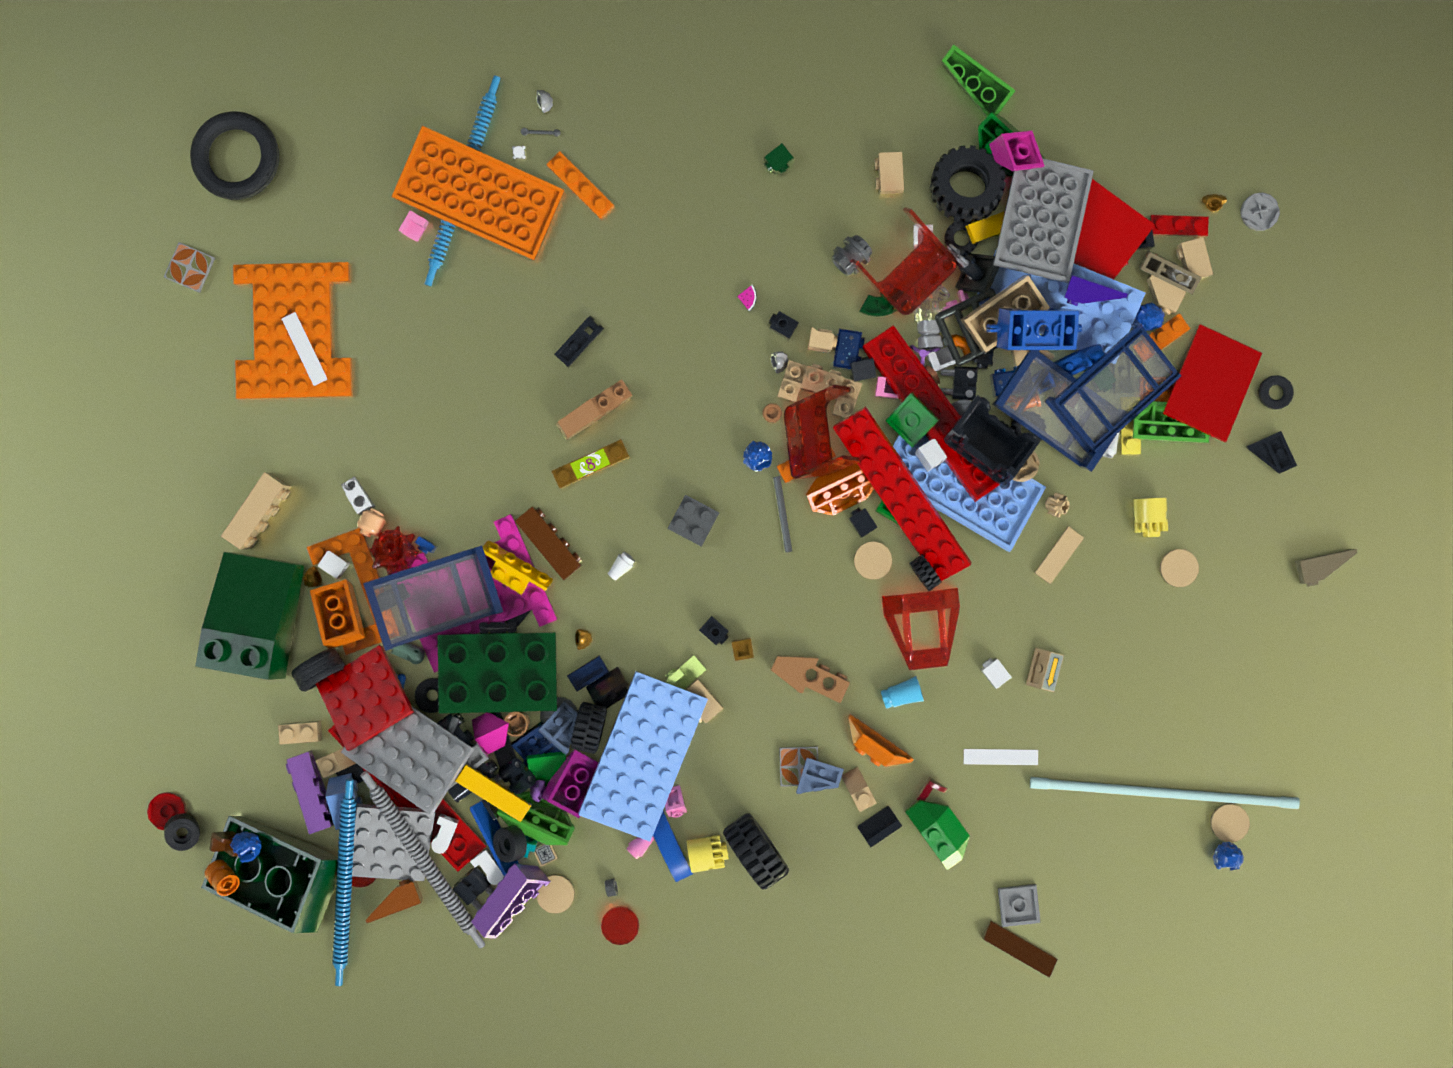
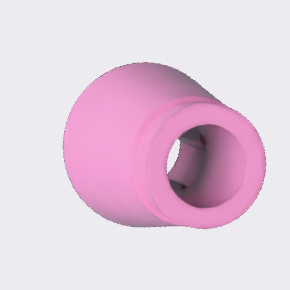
M637 837L628 843L629 846L626 849L635 859L643 856L654 838L652 837L651 841H647Z

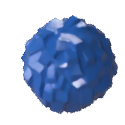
M1151 302L1140 305L1135 320L1142 324L1145 331H1151L1162 327L1165 315L1161 308Z
M752 441L744 451L743 463L755 472L770 467L772 452L769 446L761 441Z
M247 831L237 833L230 844L233 852L237 853L238 857L241 858L240 861L242 863L253 861L259 855L262 848L259 837Z
M1223 842L1215 849L1213 861L1217 869L1230 868V871L1240 869L1244 856L1237 845L1231 842Z

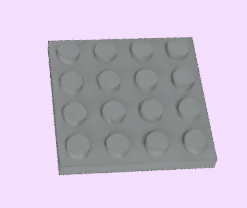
M357 804L352 876L397 880L409 878L411 881H424L425 875H423L376 805ZM396 807L429 855L435 812L433 815H429L421 808Z

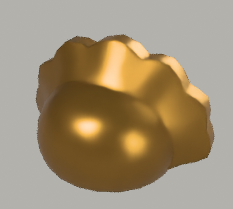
M1212 194L1203 196L1202 202L1208 210L1218 211L1227 202V198L1223 195Z
M315 566L309 568L303 578L304 585L307 587H318L321 585L322 577Z
M578 629L575 634L577 649H585L592 641L591 633Z

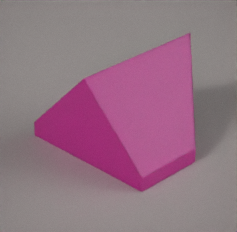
M486 712L471 720L475 740L487 754L506 746L508 722L490 712Z

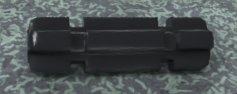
M506 622L479 623V632L481 634H488V632L490 634L506 633V631L508 633H516L517 631L516 622H508V624Z

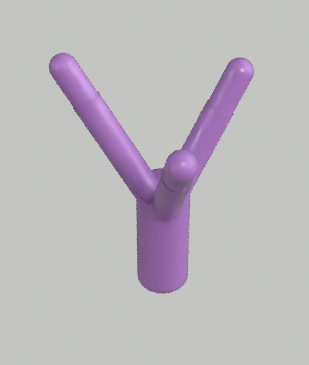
M910 345L911 349L919 353L923 366L925 364V357L929 353L937 352L941 349L937 347L926 351Z

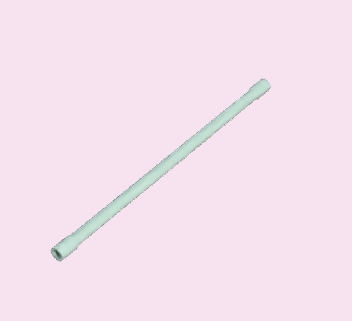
M1030 777V788L1058 789L1277 806L1290 809H1299L1300 805L1298 797H1272Z

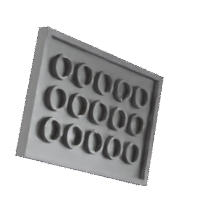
M1042 158L1045 165L1042 168L1013 172L993 265L1069 283L1094 171Z
M413 706L414 712L358 747L351 751H347L345 747L343 748L342 754L429 815H433L474 751L473 747Z

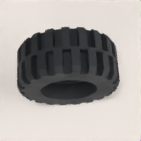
M962 145L959 146L958 150L952 148L948 151V154H943L940 157L931 177L930 192L932 193L933 203L937 202L936 208L939 211L943 210L945 217L949 218L952 216L956 222H959L961 219L965 220V223H971L972 219L977 222L982 220L983 216L987 218L991 215L992 211L996 210L1004 193L1006 181H1004L1005 172L1001 170L1002 165L995 162L992 153L987 154L986 149L981 148V150H978L974 145H970V148ZM958 172H972L983 180L985 191L976 197L962 196L954 191L950 184V178Z
M750 813L744 814L724 828L723 835L729 846L762 890L770 888L788 875L789 868L784 859Z

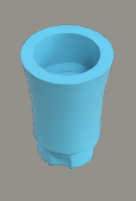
M917 676L881 691L886 709L924 701Z

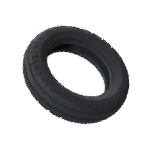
M224 112L207 120L196 132L190 150L191 166L200 184L212 194L229 200L247 199L263 191L273 180L279 165V148L274 134L259 118L244 112ZM229 130L249 132L256 138L261 150V159L256 171L249 178L239 182H228L218 178L209 163V151L212 143L219 135Z

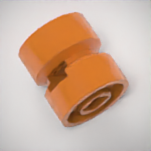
M214 861L205 870V878L219 895H230L238 888L239 878L225 861Z

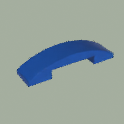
M1097 344L1071 353L1054 363L1073 376L1091 367L1105 352L1101 345ZM1040 370L1031 377L1033 383L1035 382V380L1037 379L1042 370ZM1049 372L1039 386L1038 393L1041 394L1056 387L1057 383L1061 380Z
M663 810L653 836L675 882H678L693 875Z

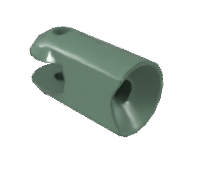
M410 642L394 647L390 652L393 655L410 661L412 664L421 663L425 655L421 647Z

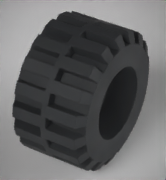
M582 702L572 733V749L592 754L597 752L605 724L606 707Z

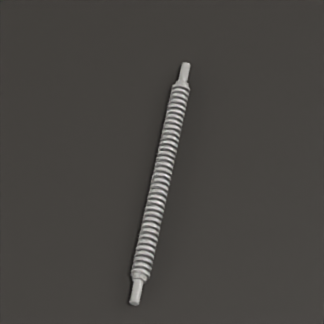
M367 771L363 772L360 776L370 789V798L373 799L381 814L387 820L390 827H392V830L395 831V834L404 847H406V850L439 898H441V901L463 933L470 935L479 948H483L485 943L476 931L475 926L471 923L473 918L465 906H463L415 833L409 827L406 820H404V817L401 816L393 801L390 800L384 788L376 785Z

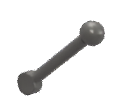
M521 129L523 136L528 134H548L558 137L561 134L559 129L554 131Z

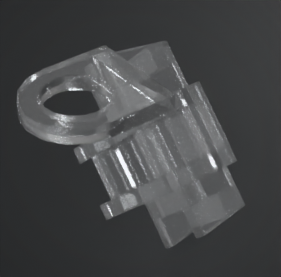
M940 284L931 285L927 289H921V287L914 289V297L909 298V313L915 314V321L932 320V313L943 311V309H939V302L950 297L948 290Z

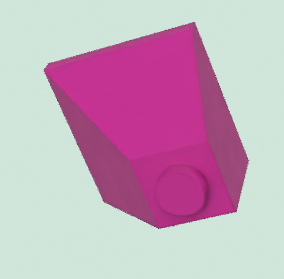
M1033 131L1001 134L989 144L995 162L1011 171L1042 168L1045 166Z

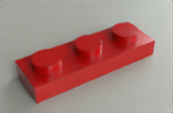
M1150 215V221L1155 224L1152 229L1153 235L1208 236L1209 217Z

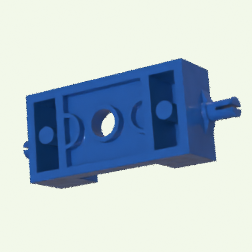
M999 308L998 323L987 324V328L993 329H986L987 333L997 332L996 347L1005 350H1076L1078 332H1082V329L1078 328H1082V325L1078 324L1079 311L1073 309L1022 310L1017 308ZM1044 325L1045 331L1040 335L1039 327Z

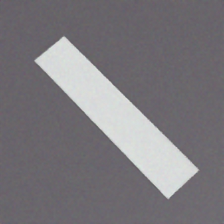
M296 312L282 318L313 385L315 386L327 380Z
M964 749V764L1038 765V750Z

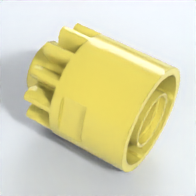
M1167 498L1133 499L1135 533L1143 532V537H1160V532L1168 531Z
M720 835L687 840L692 873L725 867L724 860L729 859L726 842H721Z

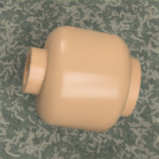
M372 508L364 510L357 522L358 528L361 529L360 533L368 538L371 535L378 536L386 522L383 518L384 514Z

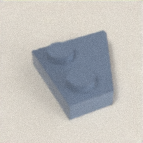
M564 701L538 730L565 755L569 752L577 712Z
M807 757L796 793L802 794L838 788L844 769Z

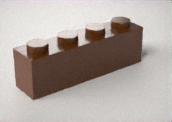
M532 506L515 522L563 580H566L582 567L580 563L582 559L576 552L572 554L568 549L570 544L564 537L561 539L556 534L557 528L551 522L548 524L544 520L546 515L539 507L535 509Z

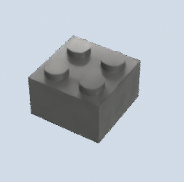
M685 495L667 529L702 547L719 512Z

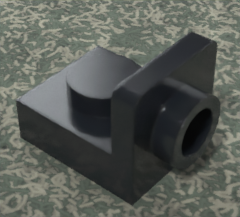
M994 350L972 360V364L977 365L978 369L987 370L988 367H992Z

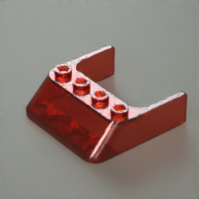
M905 207L903 211L923 234L921 243L888 276L879 282L857 260L852 259L850 262L899 313L909 315L956 270L957 261L915 212Z
M831 385L789 405L785 409L784 423L790 472L793 478L804 479L827 476L860 462L859 457L846 455L835 459L832 458L827 406L831 400L850 392V387Z

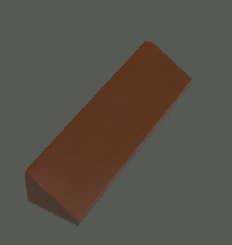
M990 921L982 935V939L1050 978L1058 960L1057 958L993 921Z

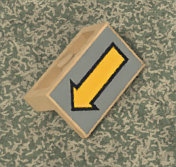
M1035 648L1026 685L1055 692L1064 655Z

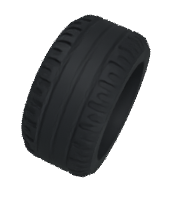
M329 648L298 665L292 670L291 675L299 689L306 692L316 687V683L344 669L345 665L337 650Z

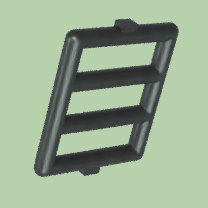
M992 288L989 294L979 293L935 315V320L943 335L942 341L948 347L957 366H961L997 349L996 346L987 352H982L980 348L978 349L974 339L961 321L964 318L962 310L970 306L975 310L980 306V301L987 298L991 299L996 295ZM953 314L971 353L960 357L944 321L945 318Z

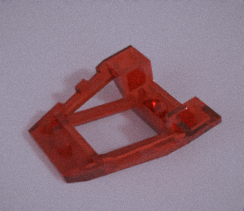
M958 588L882 596L884 617L908 669L917 670L948 666L960 610ZM951 608L947 635L945 609ZM937 610L940 647L913 650L909 613ZM895 614H902L904 642L894 617Z

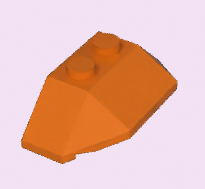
M849 462L816 478L806 496L813 512L833 516L866 500L874 488L856 462Z
M852 714L848 715L852 743L856 746L854 750L863 756L865 753L869 755L872 763L878 767L881 764L887 767L910 763L914 760L912 756Z

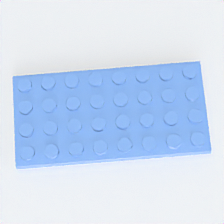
M1074 263L1071 276L1073 275L1127 293V298L1085 304L1078 303V306L1066 303L1067 299L1063 298L1068 283L999 267L991 286L995 293L998 294L1022 276L1028 275L1050 308H1068L1079 311L1078 324H1081L1082 328L1078 329H1082V332H1078L1077 349L1081 350L1100 344L1105 353L1129 333L1131 324L1134 322L1146 294L1143 291ZM989 298L980 301L979 305L981 306L982 304H984L986 301L989 300ZM1044 325L1039 327V334L1044 333ZM1117 356L1111 363L1116 364V361L1119 356Z
M898 435L893 447L935 509L1010 552L1046 486L1034 479L1025 482L1012 479L1007 485H999L987 495L974 502L945 461L932 470L926 471L915 455L919 447L930 441L926 435L913 448Z
M635 671L578 815L651 841L708 699Z

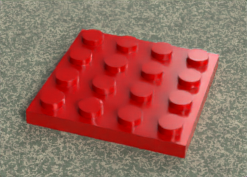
M381 645L376 646L350 662L341 671L335 672L316 683L317 689L347 751L353 750L414 712Z

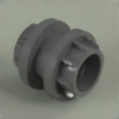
M855 235L852 238L847 236L843 240L845 247L842 249L837 246L833 250L832 262L843 274L849 276L860 271L859 264L861 262L868 264L871 261L869 256L872 254V249L860 236Z

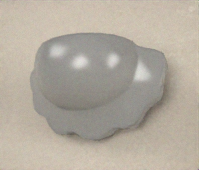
M537 90L536 98L539 108L543 113L550 111L553 106L552 97L544 90Z
M783 351L772 353L771 364L775 372H783L789 361L787 354Z

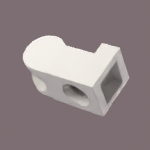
M355 476L341 484L346 493L345 495L357 514L361 515L364 510L376 507Z
M440 814L437 824L441 825V828L431 843L434 852L440 854L447 850L459 820Z
M488 848L484 849L470 861L474 867L480 865L487 874L489 883L497 885L503 880L504 876Z

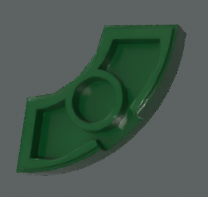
M894 287L885 296L875 297L868 295L859 312L873 317L887 316L900 310L909 301L911 296Z

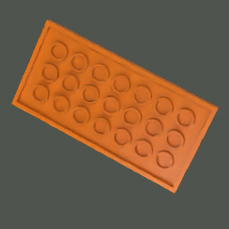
M422 126L392 194V198L534 261L564 189Z

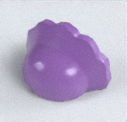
M537 780L536 784L530 787V795L538 803L542 799L541 795L546 788L545 781Z

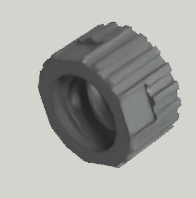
M615 878L605 881V890L608 897L618 895V886Z

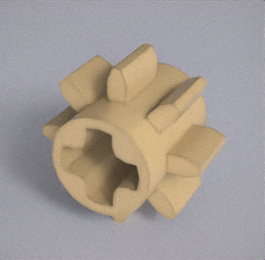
M1056 492L1054 496H1049L1045 503L1048 514L1060 518L1061 514H1066L1070 506L1067 496Z

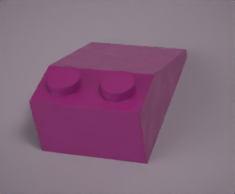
M574 749L550 779L541 798L580 818L578 813L598 762Z

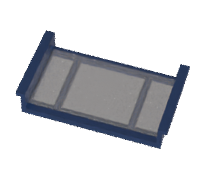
M1134 320L1131 324L1133 329L1063 392L1056 398L1049 396L1044 401L1086 453L1089 451L1096 453L1181 377V374L1178 373L1138 320Z
M1028 350L992 405L1079 467L1092 472L1115 436L1096 453L1093 451L1086 453L1044 402L1049 396L1056 398L1076 378L1041 354L1040 350ZM1086 385L1082 388L1112 426L1128 413L1125 410L1117 409ZM1078 393L1064 404L1065 408L1093 442H1096L1108 431Z
M482 546L363 583L385 651L503 612Z

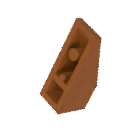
M409 878L399 881V885L366 919V923L422 903L423 897L417 881H410Z

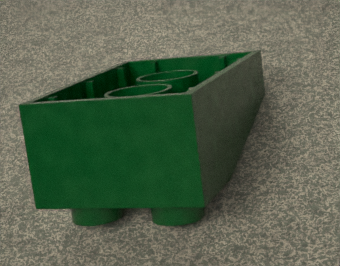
M224 552L202 625L195 667L266 680L285 679L304 565Z
M228 816L223 832L233 831L236 834L246 831L248 833L252 832L259 837L262 848L259 855L253 861L243 863L238 856L232 857L225 851L215 852L211 863L217 860L225 861L239 878V886L232 894L221 896L205 878L201 888L293 934L318 932L336 886L338 857L319 847L245 817Z

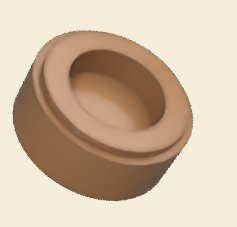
M770 403L764 407L763 417L767 422L774 423L781 418L782 411L777 404Z

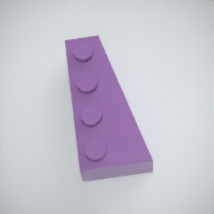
M312 750L287 759L286 768L292 776L293 788L297 793L308 833L312 834L333 826L334 823L325 797L326 788Z
M514 864L509 868L503 880L498 883L494 892L487 898L483 907L477 911L471 923L484 938L496 939L513 921V915L521 913L526 908L524 904L531 897L535 899L540 894L538 890L543 885L547 886L551 881L538 866Z

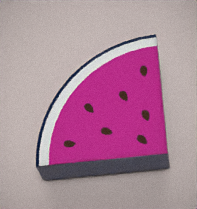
M753 285L737 296L749 312L753 309L757 297Z

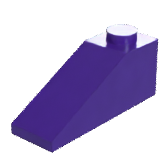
M1072 275L1063 298L1067 299L1066 303L1078 306V303L1085 304L1127 298L1128 294Z

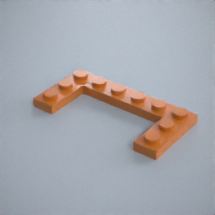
M358 528L308 546L307 550L313 565L319 564L327 551H331L337 556L350 553L373 616L363 583L378 579L380 576L367 540L360 533L361 529ZM384 587L374 590L375 595L378 596L379 594L385 592ZM392 609L381 612L389 638L392 639L400 636L401 634ZM376 622L374 625L363 628L366 638L342 645L346 655L382 642Z

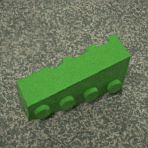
M955 45L951 47L941 62L985 117L991 112L998 115L1016 91Z

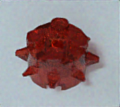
M399 526L395 530H386L384 533L380 532L378 534L379 538H375L372 548H369V552L375 558L372 568L383 567L387 571V575L411 568L416 555L419 554V551L415 549L412 543L415 535L413 533L403 535L400 532Z

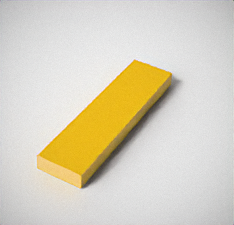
M465 764L455 779V782L519 822L522 821L531 807L530 803Z

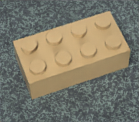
M1024 275L966 315L961 321L981 351L987 352L997 345V332L987 333L986 329L993 328H987L986 325L998 323L999 308L1047 310L1050 307L1028 275Z
M264 472L221 537L240 550L252 549L258 541L256 538L260 532L263 533L268 527L269 523L267 521L271 516L274 517L280 508L278 505L281 500L285 501L289 496L291 486L274 474Z

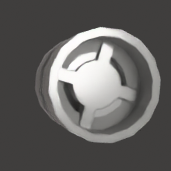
M936 320L918 321L917 331L921 334L918 338V348H943V336L939 335L941 331Z

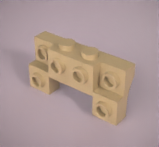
M789 360L777 397L796 403L799 391L802 389L836 400L832 415L847 418L853 414L862 383L846 379L841 376V372L830 369V372L824 371L820 365L812 364V366H806Z

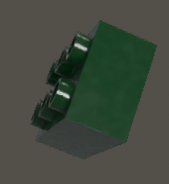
M556 632L438 635L439 714L557 711Z

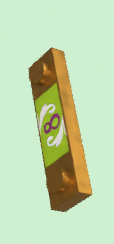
M620 439L552 470V473L559 488H562L628 458L629 455Z

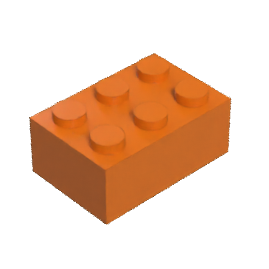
M345 579L310 590L322 643L328 649L366 638L352 583Z

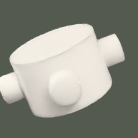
M524 145L522 147L513 146L514 156L512 158L525 159L524 149L526 147Z

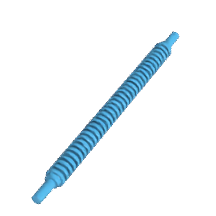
M493 76L488 93L482 97L483 101L480 103L482 106H479L481 111L478 110L477 120L474 121L476 125L472 127L475 130H471L472 134L469 136L471 139H468L470 144L466 145L480 152L481 148L479 147L483 146L480 142H484L483 138L486 137L484 133L488 131L485 128H489L487 123L491 122V114L494 113L492 109L496 107L493 104H497L495 94L501 79L498 76ZM441 220V223L444 225L439 226L442 230H438V233L441 235H436L438 239H435L434 242L437 244H433V247L436 249L431 250L434 254L430 253V257L433 259H428V266L430 268L424 284L430 287L432 286L437 269L443 266L440 260H445L441 256H446V253L443 251H448V248H445V246L449 247L450 244L446 243V241L451 242V239L448 237H452L453 234L449 232L454 233V229L451 227H456Z
M352 778L346 779L345 796L340 804L332 964L336 969L335 986L343 985V969L348 964L356 801L353 797L354 779Z

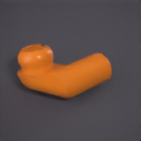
M957 334L951 335L955 345L961 348L963 355L971 353L965 337Z

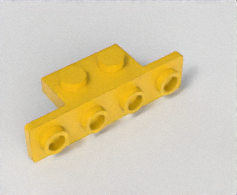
M488 540L482 546L485 555L496 561L491 570L492 577L522 595L529 582L545 591L552 584L553 579L546 573L537 570L531 564L504 550L498 544Z

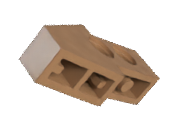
M621 379L559 420L556 425L565 439L568 440L628 401L632 394Z
M777 655L770 669L798 692L803 693L805 687L838 703H841L850 684L847 681V676L839 672L835 675L829 672V667L822 664L819 667L816 666L819 660L817 657ZM808 669L816 671L814 679L806 678V671ZM826 677H831L834 680V684L829 688L823 685V680Z

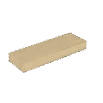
M1068 526L1034 573L1051 584L1084 537Z

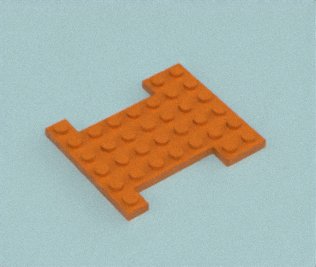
M349 262L233 265L235 285L253 284L254 360H235L236 399L352 396L351 358H332L331 283L350 282ZM296 312L327 377V380L315 386L282 321V318Z

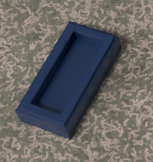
M599 655L567 675L576 692L610 671Z

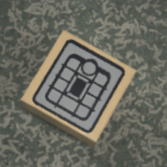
M542 844L536 847L534 854L540 867L558 859L553 845Z

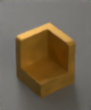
M751 638L732 641L735 661L754 658Z

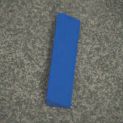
M481 800L472 805L470 811L503 876H506L509 868L514 864H519L518 860L503 862L497 857L493 847V838L501 826L497 819L495 821L492 819Z

